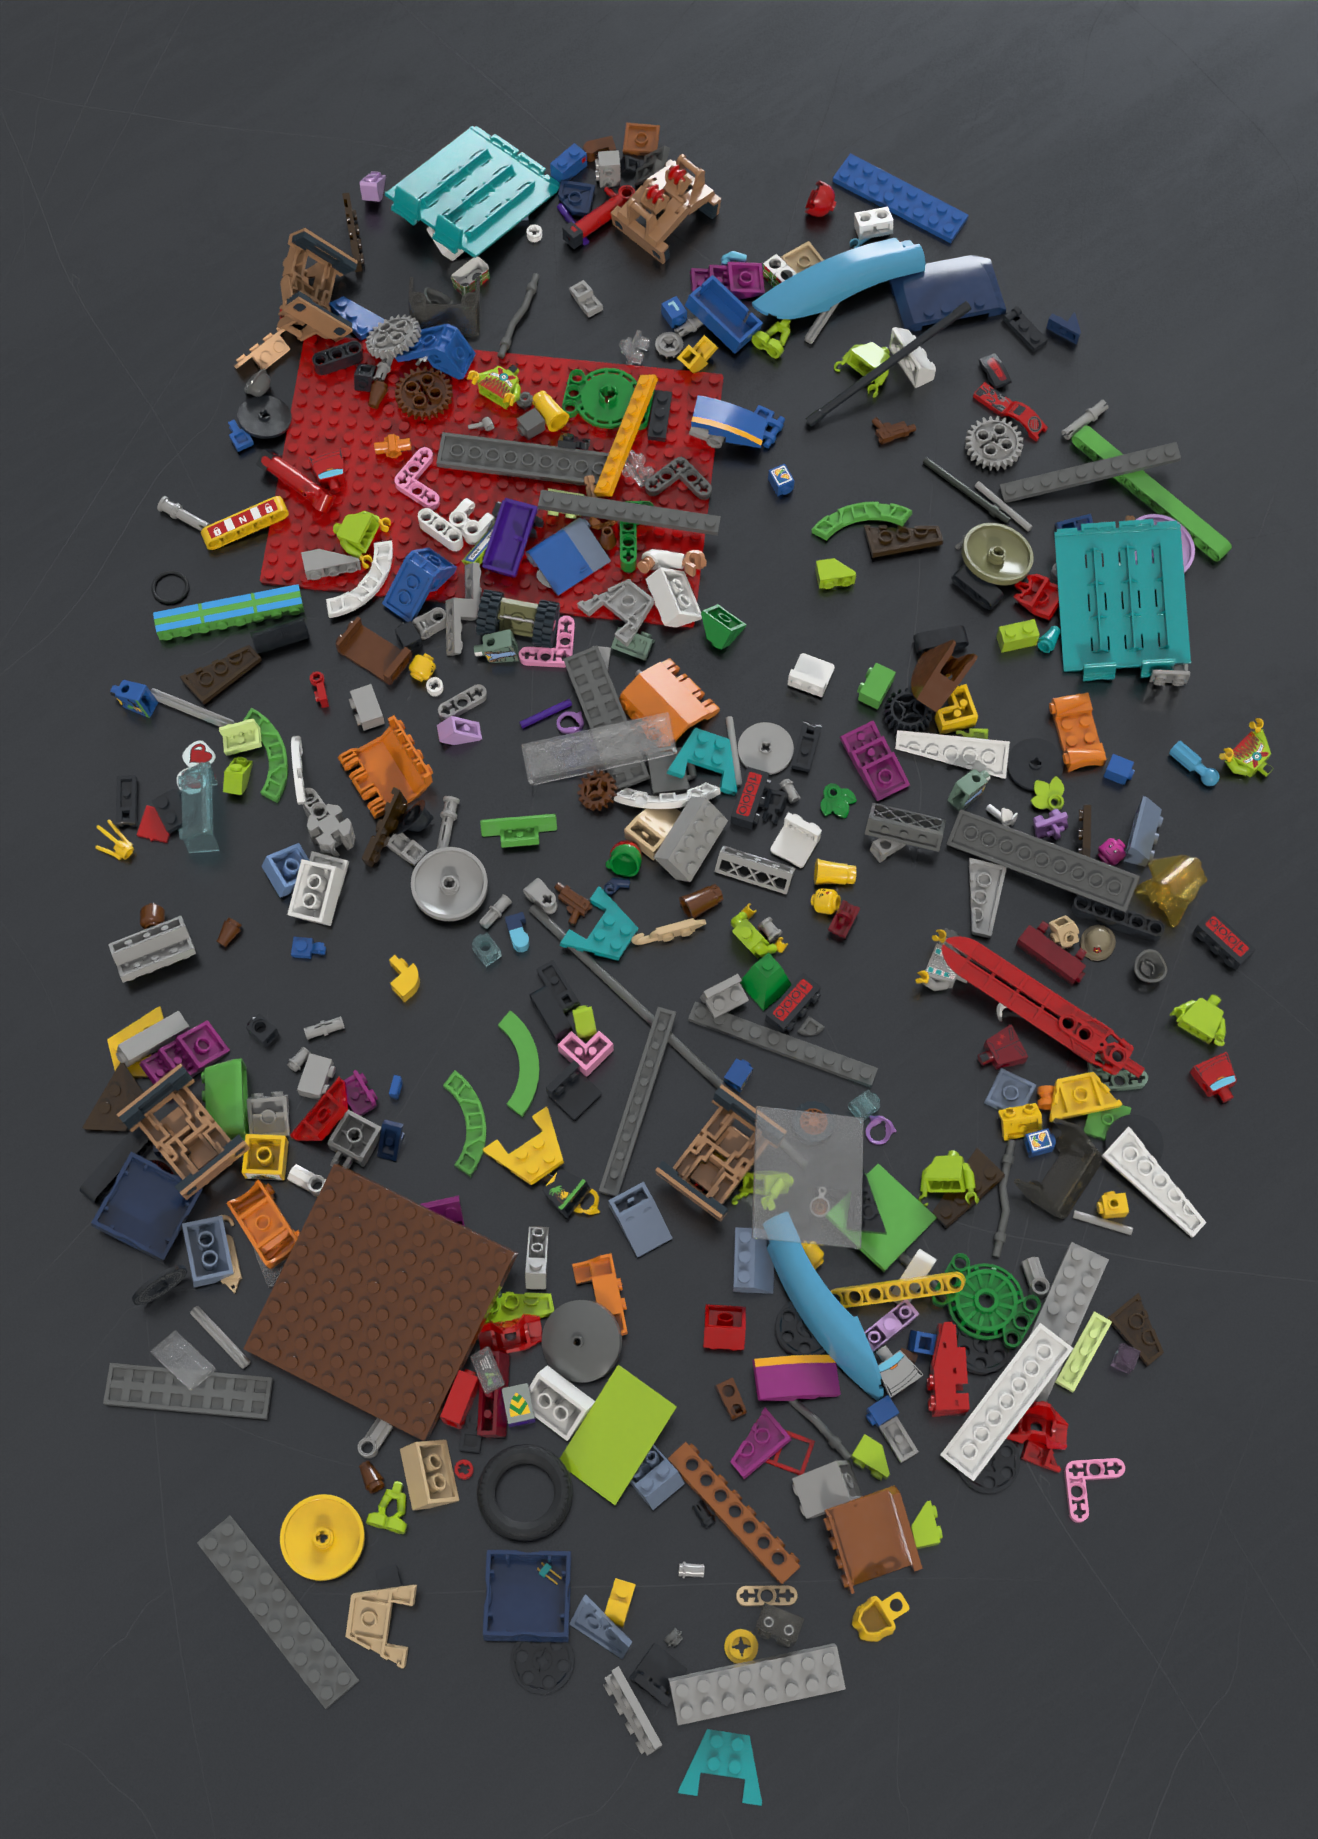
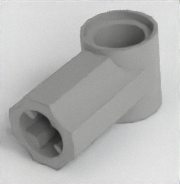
M691 426L689 435L705 440L713 448H720L725 437L708 434L709 429Z
M1027 1258L1021 1264L1029 1285V1293L1041 1300L1047 1295L1050 1285L1045 1278L1039 1258ZM1041 1285L1044 1291L1039 1292L1034 1286Z
M377 1418L365 1437L358 1444V1451L365 1459L374 1458L393 1426ZM366 1444L373 1445V1450L370 1453L363 1452V1447Z

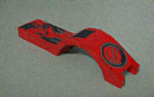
M986 382L973 395V398L1000 417L1010 416L1018 420L1027 430L1029 437L1036 442L1039 440L1038 434L1041 431L1046 432L1048 429L1029 406L1022 402L1011 401Z

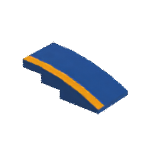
M698 395L691 426L709 429L708 434L726 437V442L761 448L767 419L737 405Z

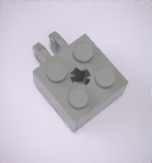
M347 1110L328 1141L329 1149L336 1152L330 1166L333 1167L334 1164H338L342 1156L347 1159L342 1166L349 1169L352 1163L355 1162L364 1167L380 1141L382 1127ZM357 1136H359V1139H358V1140H356V1141H353V1140H352L353 1137H354V1138H357Z

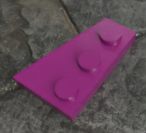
M765 1407L761 1412V1416L751 1428V1432L745 1441L742 1442L730 1462L742 1478L745 1479L792 1439Z

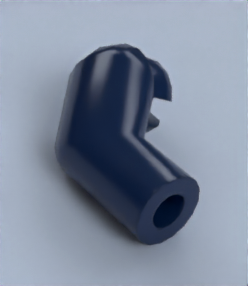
M611 878L604 885L605 893L610 895L620 887L629 888L630 879Z

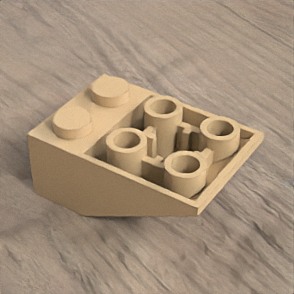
M646 808L624 829L625 839L634 842L644 854L654 861L656 852L681 812L676 808Z

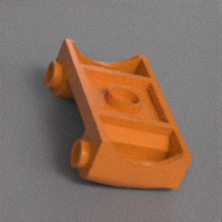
M1089 693L1053 698L1051 703H1049V710L1054 718L1063 752V762L1066 764L1068 772L1089 765L1104 766L1107 759L1103 744L1100 743Z
M258 1179L245 1194L228 1201L226 1204L264 1264L268 1268L273 1269L288 1258L300 1231H295L290 1227L274 1202L273 1194L275 1191L269 1183L265 1185Z

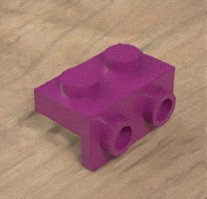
M354 1070L353 1075L344 1080L347 1103L354 1113L362 1116L377 1107L375 1100L378 1098L373 1089L368 1090L365 1085L368 1081L364 1074H359L357 1070Z

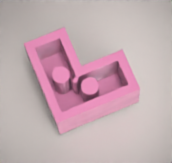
M571 1031L558 1044V1052L570 1063L575 1061L580 1066V1072L585 1077L590 1075L614 1051L613 1043L600 1031L586 1044Z

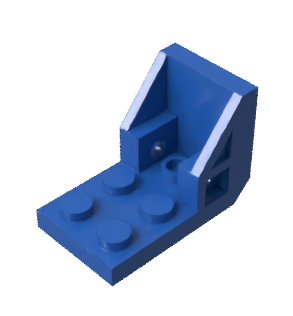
M444 324L421 329V337L418 338L419 342L414 343V347H409V351H403V355L397 354L395 358L398 362L426 356L434 368L459 380L464 379L476 353L457 327Z
M430 547L412 550L405 557L382 604L405 621L412 622L417 617L429 592L437 591L455 573L457 566Z

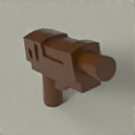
M877 417L872 420V423L877 427L875 434L879 439L878 442L881 444L891 442L900 437H907L910 432L916 431L915 424L907 426L904 421L891 425L889 422L883 424Z
M558 882L554 887L560 892L558 899L568 905L567 911L571 914L568 924L575 926L579 915L584 917L587 911L592 909L591 902L583 896H579L568 885L563 886Z

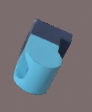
M520 912L505 917L513 948L517 952L527 951L529 948V937L522 927L526 925L524 913Z

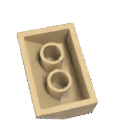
M447 1440L415 1442L400 1449L412 1510L429 1509L459 1501Z

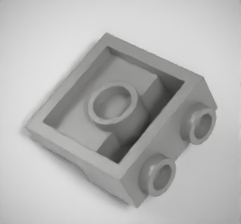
M283 1091L271 1092V1096L265 1097L263 1093L251 1094L252 1098L247 1099L249 1134L289 1136L288 1095H283Z

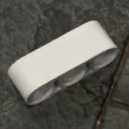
M429 508L419 511V526L424 532L452 551L462 549L463 537L458 528Z
M919 1249L900 1279L927 1276L937 1259ZM911 1283L910 1285L913 1292H917L920 1287L918 1283ZM895 1286L891 1293L893 1295H900L901 1290L898 1286ZM903 1300L894 1301V1302L897 1303V1304H899V1303H901Z

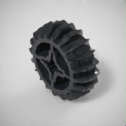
M908 688L905 689V692L899 689L897 694L893 692L891 697L887 698V703L884 704L883 716L885 717V723H889V729L894 728V733H897V730L921 731L923 733L926 729L925 727L928 728L930 726L934 710L918 701L913 693L909 692ZM916 706L921 709L923 716L919 714L920 712L916 709ZM894 710L901 716L900 720L894 714Z

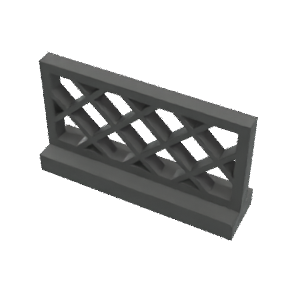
M872 803L865 835L939 852L946 819Z

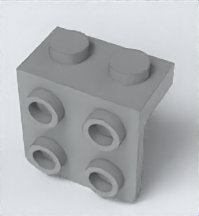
M1188 664L1174 665V670H1152L1149 682H1154L1155 685L1173 683L1172 685L1183 686L1187 684L1190 677Z

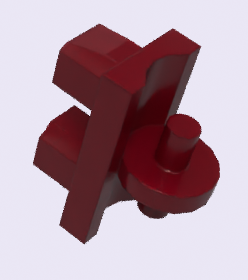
M843 900L828 931L839 937L846 938L860 911V907L851 905Z

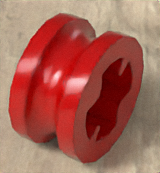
M462 1459L456 1463L455 1473L458 1478L466 1480L472 1476L474 1468L470 1461ZM462 1464L465 1467L468 1465L470 1469H467L469 1473L466 1475L463 1472H458V1470H461L460 1466Z

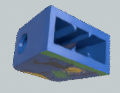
M123 680L119 686L113 685L110 691L111 696L116 697L122 707L148 718L151 717L158 704V701L147 685Z

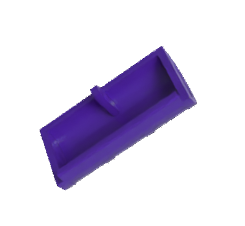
M508 498L502 500L482 561L483 568L515 578L517 576L539 509L538 506Z

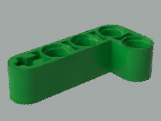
M626 501L628 503L654 506L649 501ZM620 521V566L627 573L633 572L637 566L636 524ZM627 556H630V562H627Z

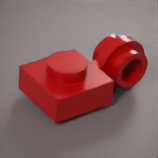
M313 672L310 675V683L317 687V691H314L316 702L320 701L322 708L329 707L324 686V675L321 672Z

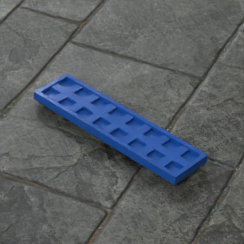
M851 153L833 176L832 182L882 208L888 207L891 213L949 243H952L968 220V214Z

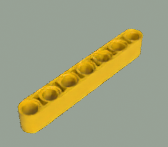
M949 1272L835 1288L831 1290V1293L839 1295L840 1303L844 1308L956 1293L963 1289L966 1279L960 1272ZM958 1277L961 1280V1286L954 1287L951 1284V1278ZM938 1280L941 1288L938 1290L933 1289L930 1282ZM911 1283H918L921 1291L918 1293L913 1292L910 1288ZM891 1286H898L901 1290L900 1295H893L890 1291ZM871 1289H878L881 1296L879 1298L872 1297ZM852 1291H857L860 1294L861 1299L859 1301L851 1298Z

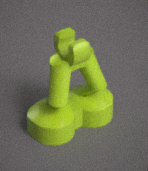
M783 319L781 323L777 321L766 332L757 331L752 336V343L758 349L766 350L771 357L779 358L784 352L783 346L790 333L789 324L791 320ZM779 331L781 333L779 340L770 339L776 332Z
M395 1481L392 1490L387 1489L378 1505V1512L368 1514L366 1520L368 1525L387 1529L398 1534H405L407 1524L400 1517L405 1515L406 1495L402 1493L403 1485L401 1482ZM392 1499L397 1500V1513L387 1517L386 1507Z

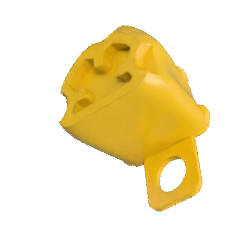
M900 1592L894 1593L883 1601L877 1596L870 1597L865 1603L856 1608L852 1618V1626L858 1630L860 1639L872 1642L880 1641L882 1638L894 1633L896 1626L893 1620L909 1610V1605ZM893 1599H899L902 1602V1609L898 1612H894L890 1608V1602Z

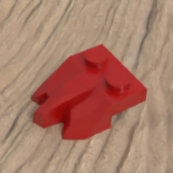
M1039 574L1027 575L1028 583L1018 582L1014 585L1021 592V594L1013 596L1014 599L1032 614L1050 620L1059 606L1058 585L1051 583L1048 577Z

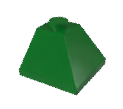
M718 604L701 612L706 637L718 649L730 646L746 627L744 622Z
M767 953L756 962L740 982L742 988L763 1011L778 1001L792 985L783 968L770 953Z

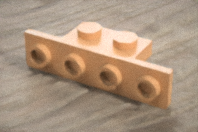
M277 327L276 330L278 332L274 335L269 333L263 338L264 343L260 346L258 343L249 349L251 351L249 355L245 356L243 354L236 359L238 363L234 367L237 369L252 357L261 370L267 369L291 350L280 336L285 330Z

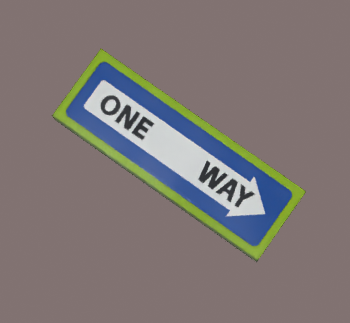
M494 524L462 560L464 565L470 563H479L480 565L482 563Z

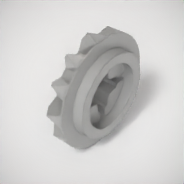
M665 332L657 337L655 347L660 355H664L666 358L668 356L674 358L683 349V340L674 332ZM673 343V344H672V348H671V347L666 348V344L669 345V344Z

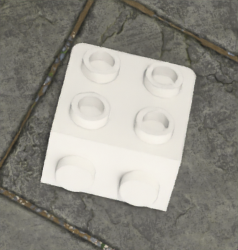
M802 653L794 670L791 669L788 685L823 697L834 671V665Z
M788 812L784 820V826L771 846L770 851L802 868L819 842L822 830L818 825L808 823L799 815H792Z

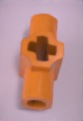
M394 434L385 437L384 442L374 443L376 455L386 453V456L391 458H398L399 455H402L401 451L412 450L410 438L400 439L399 436Z

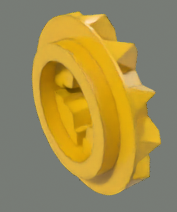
M735 1630L726 1638L724 1645L725 1653L736 1664L752 1661L758 1652L757 1639L747 1630ZM740 1637L744 1645L751 1646L744 1649L743 1656H741L738 1649L732 1648L739 1644Z

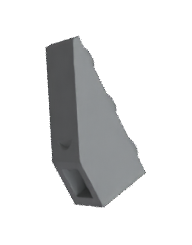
M322 549L301 552L307 580H318L321 577L337 576L346 572L353 573L361 569L359 558Z
M529 1227L525 1271L526 1289H546L549 1227Z

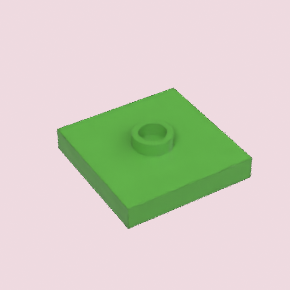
M1122 1105L1119 1108L1088 1114L1082 1134L1105 1141L1110 1125L1118 1118L1130 1115L1131 1108Z

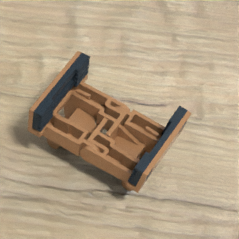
M180 1063L121 1110L117 1116L131 1132L138 1127L144 1131L182 1178V1181L175 1188L187 1200L224 1169L231 1166L250 1147L240 1135L230 1140L189 1090L188 1087L195 1081ZM173 1098L179 1106L159 1122L153 1114Z
M724 1085L718 1088L712 1100V1103L719 1108L673 1168L662 1160L655 1170L659 1177L720 1222L728 1213V1209L723 1204L738 1186L739 1181L744 1178L769 1144L777 1149L787 1132ZM735 1119L754 1132L750 1138L732 1126ZM714 1152H717L719 1155H721V1156H722L723 1158H725L727 1161H726V1162L722 1161V1160L719 1159L717 1156H715L713 1153H714ZM690 1179L696 1182V1184L693 1185L691 1182H689ZM700 1185L702 1187V1190H700L696 1186Z

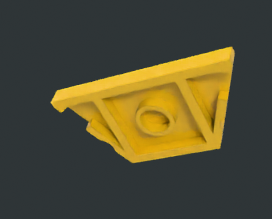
M1094 1072L1060 1078L1055 1081L1049 1120L1052 1122L1119 1108L1122 1106V1102L1114 1098L1110 1093V1089L1100 1081V1078Z

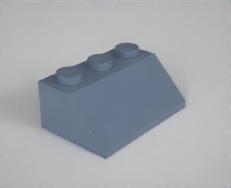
M1145 796L1142 797L1136 810L1126 856L1124 857V861L1146 867L1149 861L1153 860L1155 850H1152L1153 844H1157L1159 834L1156 833L1157 827L1160 828L1163 817L1160 816L1162 809Z
M222 1215L182 1224L194 1287L213 1284L234 1274Z
M735 1227L733 1292L773 1294L774 1265L767 1250L770 1242L764 1230Z

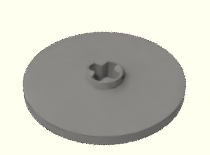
M763 722L750 726L742 733L738 742V755L742 764L746 768L748 766L768 772L769 775L776 774L785 769L793 757L794 745L791 736L784 728L773 723ZM763 746H764V747H768V746H769V751H767V750L762 751V747H763Z

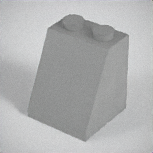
M849 1460L834 1461L792 1478L794 1493L799 1497L801 1502L800 1510L806 1516V1519L825 1514L824 1510L863 1497Z

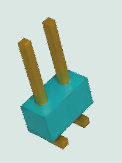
M542 1562L543 1568L541 1570L537 1568L539 1575L543 1578L546 1576L557 1585L558 1583L547 1575L549 1571L559 1579L562 1578L551 1570L552 1567L548 1563L543 1564Z

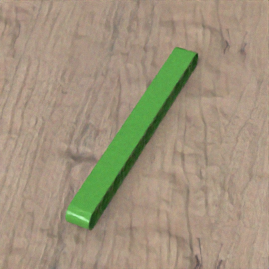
M1087 425L1083 426L1072 437L1073 444L1094 462L1124 455ZM1143 470L1113 477L1154 512L1178 521L1187 529L1194 545L1214 561H1219L1232 549L1230 542Z

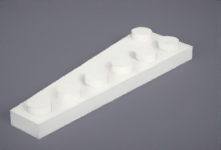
M897 730L895 749L971 770L976 769L978 772L985 770L989 775L1006 779L1010 742Z
M1127 1127L1105 1151L1102 1157L1193 1238L1206 1224V1221L1189 1200L1185 1198L1181 1190L1176 1187L1169 1178V1175L1163 1171L1157 1160L1151 1156L1132 1129Z

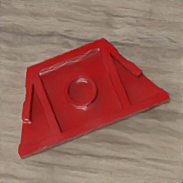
M340 1077L336 1079L290 1134L296 1141H322L330 1134L332 1128L344 1117L348 1110L344 1080Z

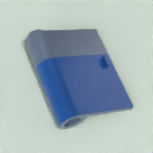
M579 517L526 552L529 562L533 567H538L557 596L611 562L589 529L590 525L586 519Z

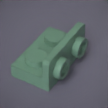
M641 631V634H635L627 647L614 637L611 648L642 660H647L650 648L655 640L651 638V634Z

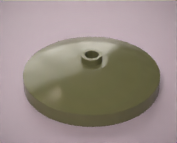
M998 523L977 525L966 534L962 543V557L967 567L976 576L989 583L997 585L1018 583L1028 575L1033 565V551L1028 541L1019 532L1006 525Z

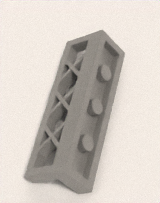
M723 846L720 850L714 872L787 895L796 868ZM722 860L729 861L733 868L729 870L720 868ZM742 866L748 867L750 874L746 876L741 875L738 868ZM764 872L769 879L764 882L760 881L756 874ZM779 877L786 879L785 888L777 886L774 880Z

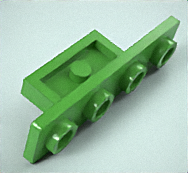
M556 814L480 821L482 836L500 835L502 848L538 845V832L557 830Z

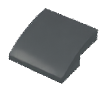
M664 145L645 155L643 166L636 170L634 185L638 186L644 183L646 179L663 169L669 155V147Z

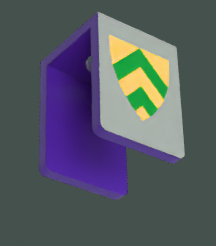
M528 1384L503 1388L502 1394L509 1428L536 1423Z

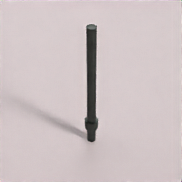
M928 457L923 460L926 466L988 510L991 516L999 518L1005 524L1011 521V518L1004 514L1001 508L996 505L993 506Z

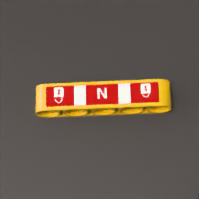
M275 496L204 527L201 530V535L207 549L214 550L285 519L289 512L283 498Z

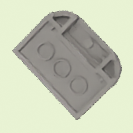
M618 1666L611 1671L612 1674L605 1677L607 1683L603 1684L609 1696L614 1695L617 1701L614 1703V1706L619 1715L624 1713L627 1722L624 1724L630 1735L635 1733L639 1740L635 1744L640 1753L643 1754L645 1752L648 1756L661 1748L662 1743Z

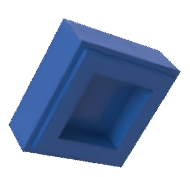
M393 1076L389 1090L390 1099L397 1100L399 1098L403 1085L401 1076Z

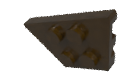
M120 1062L83 1125V1129L128 1131L127 1126L117 1114L143 1094L144 1091L140 1088L138 1082L124 1063Z

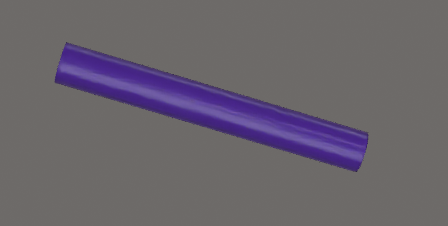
M563 203L558 204L557 208L568 223L571 221L576 223ZM587 237L583 239V245L589 243Z
M567 699L520 721L521 728L523 729L572 706L571 700Z

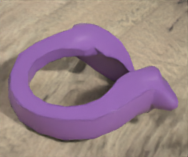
M581 711L578 713L564 712L558 717L557 728L561 733L571 734L574 737V735L582 731L584 719ZM572 716L580 726L563 728L560 722L564 717Z
M870 1116L871 1121L865 1130L868 1140L876 1145L886 1143L891 1134L897 1131L892 1122L883 1116ZM882 1121H885V1138L880 1141L873 1140L870 1136V1130Z

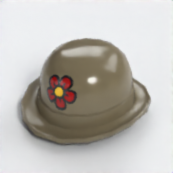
M1094 925L1087 928L1082 934L1080 941L1081 948L1087 952L1085 956L1094 961L1104 960L1109 957L1114 951L1116 944L1113 932L1102 925Z

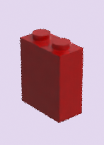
M465 1369L464 1372L458 1371L440 1416L444 1424L460 1430L463 1429L466 1416L469 1415L479 1389V1378L475 1372Z

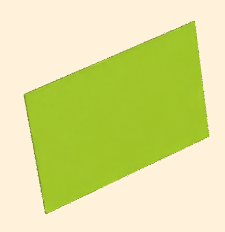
M618 1365L559 1459L569 1472L616 1505L677 1406Z

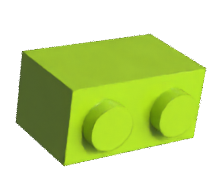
M1035 619L1000 626L996 638L1002 653L1037 645L1040 634Z

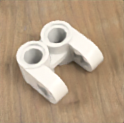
M466 498L450 514L449 523L461 531L468 544L475 545L495 523L496 518L490 513H486L479 521L470 520L468 516L473 512L475 503Z

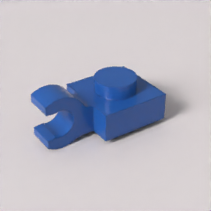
M235 420L228 422L229 429L232 432L229 434V438L237 452L254 445L250 435L243 429H240Z
M294 937L291 956L311 959L312 953L325 955L326 946L321 942L314 943L313 938Z

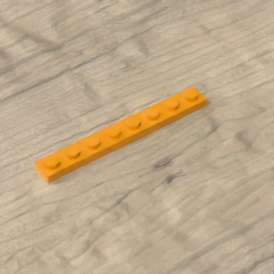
M640 375L595 487L594 494L597 497H612L657 384L658 378L656 375Z

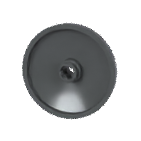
M590 1300L567 1302L554 1310L544 1325L542 1349L549 1366L566 1380L578 1383L597 1380L611 1371L621 1353L622 1334L619 1324L614 1315L597 1302ZM578 1338L581 1340L580 1345H578Z

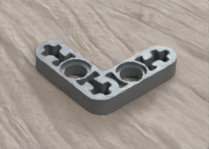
M683 457L675 458L645 482V492L650 496L658 495L678 479L699 499L706 500L712 494L711 484ZM668 473L672 477L669 480H665L662 478V475ZM694 475L697 477V480L691 482L687 477Z

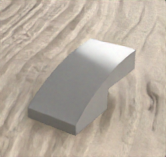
M584 280L569 288L575 301L588 318L603 310V305L593 295V290Z
M403 833L394 834L386 845L414 866L427 853L416 841L410 840Z

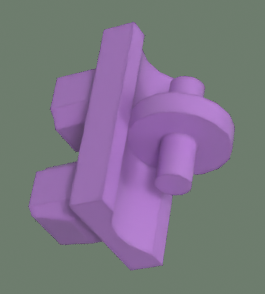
M1055 809L1049 813L1048 819H1044L1041 815L1034 817L1035 837L1040 839L1053 835L1054 839H1060V832L1068 828L1067 813H1061L1058 809Z

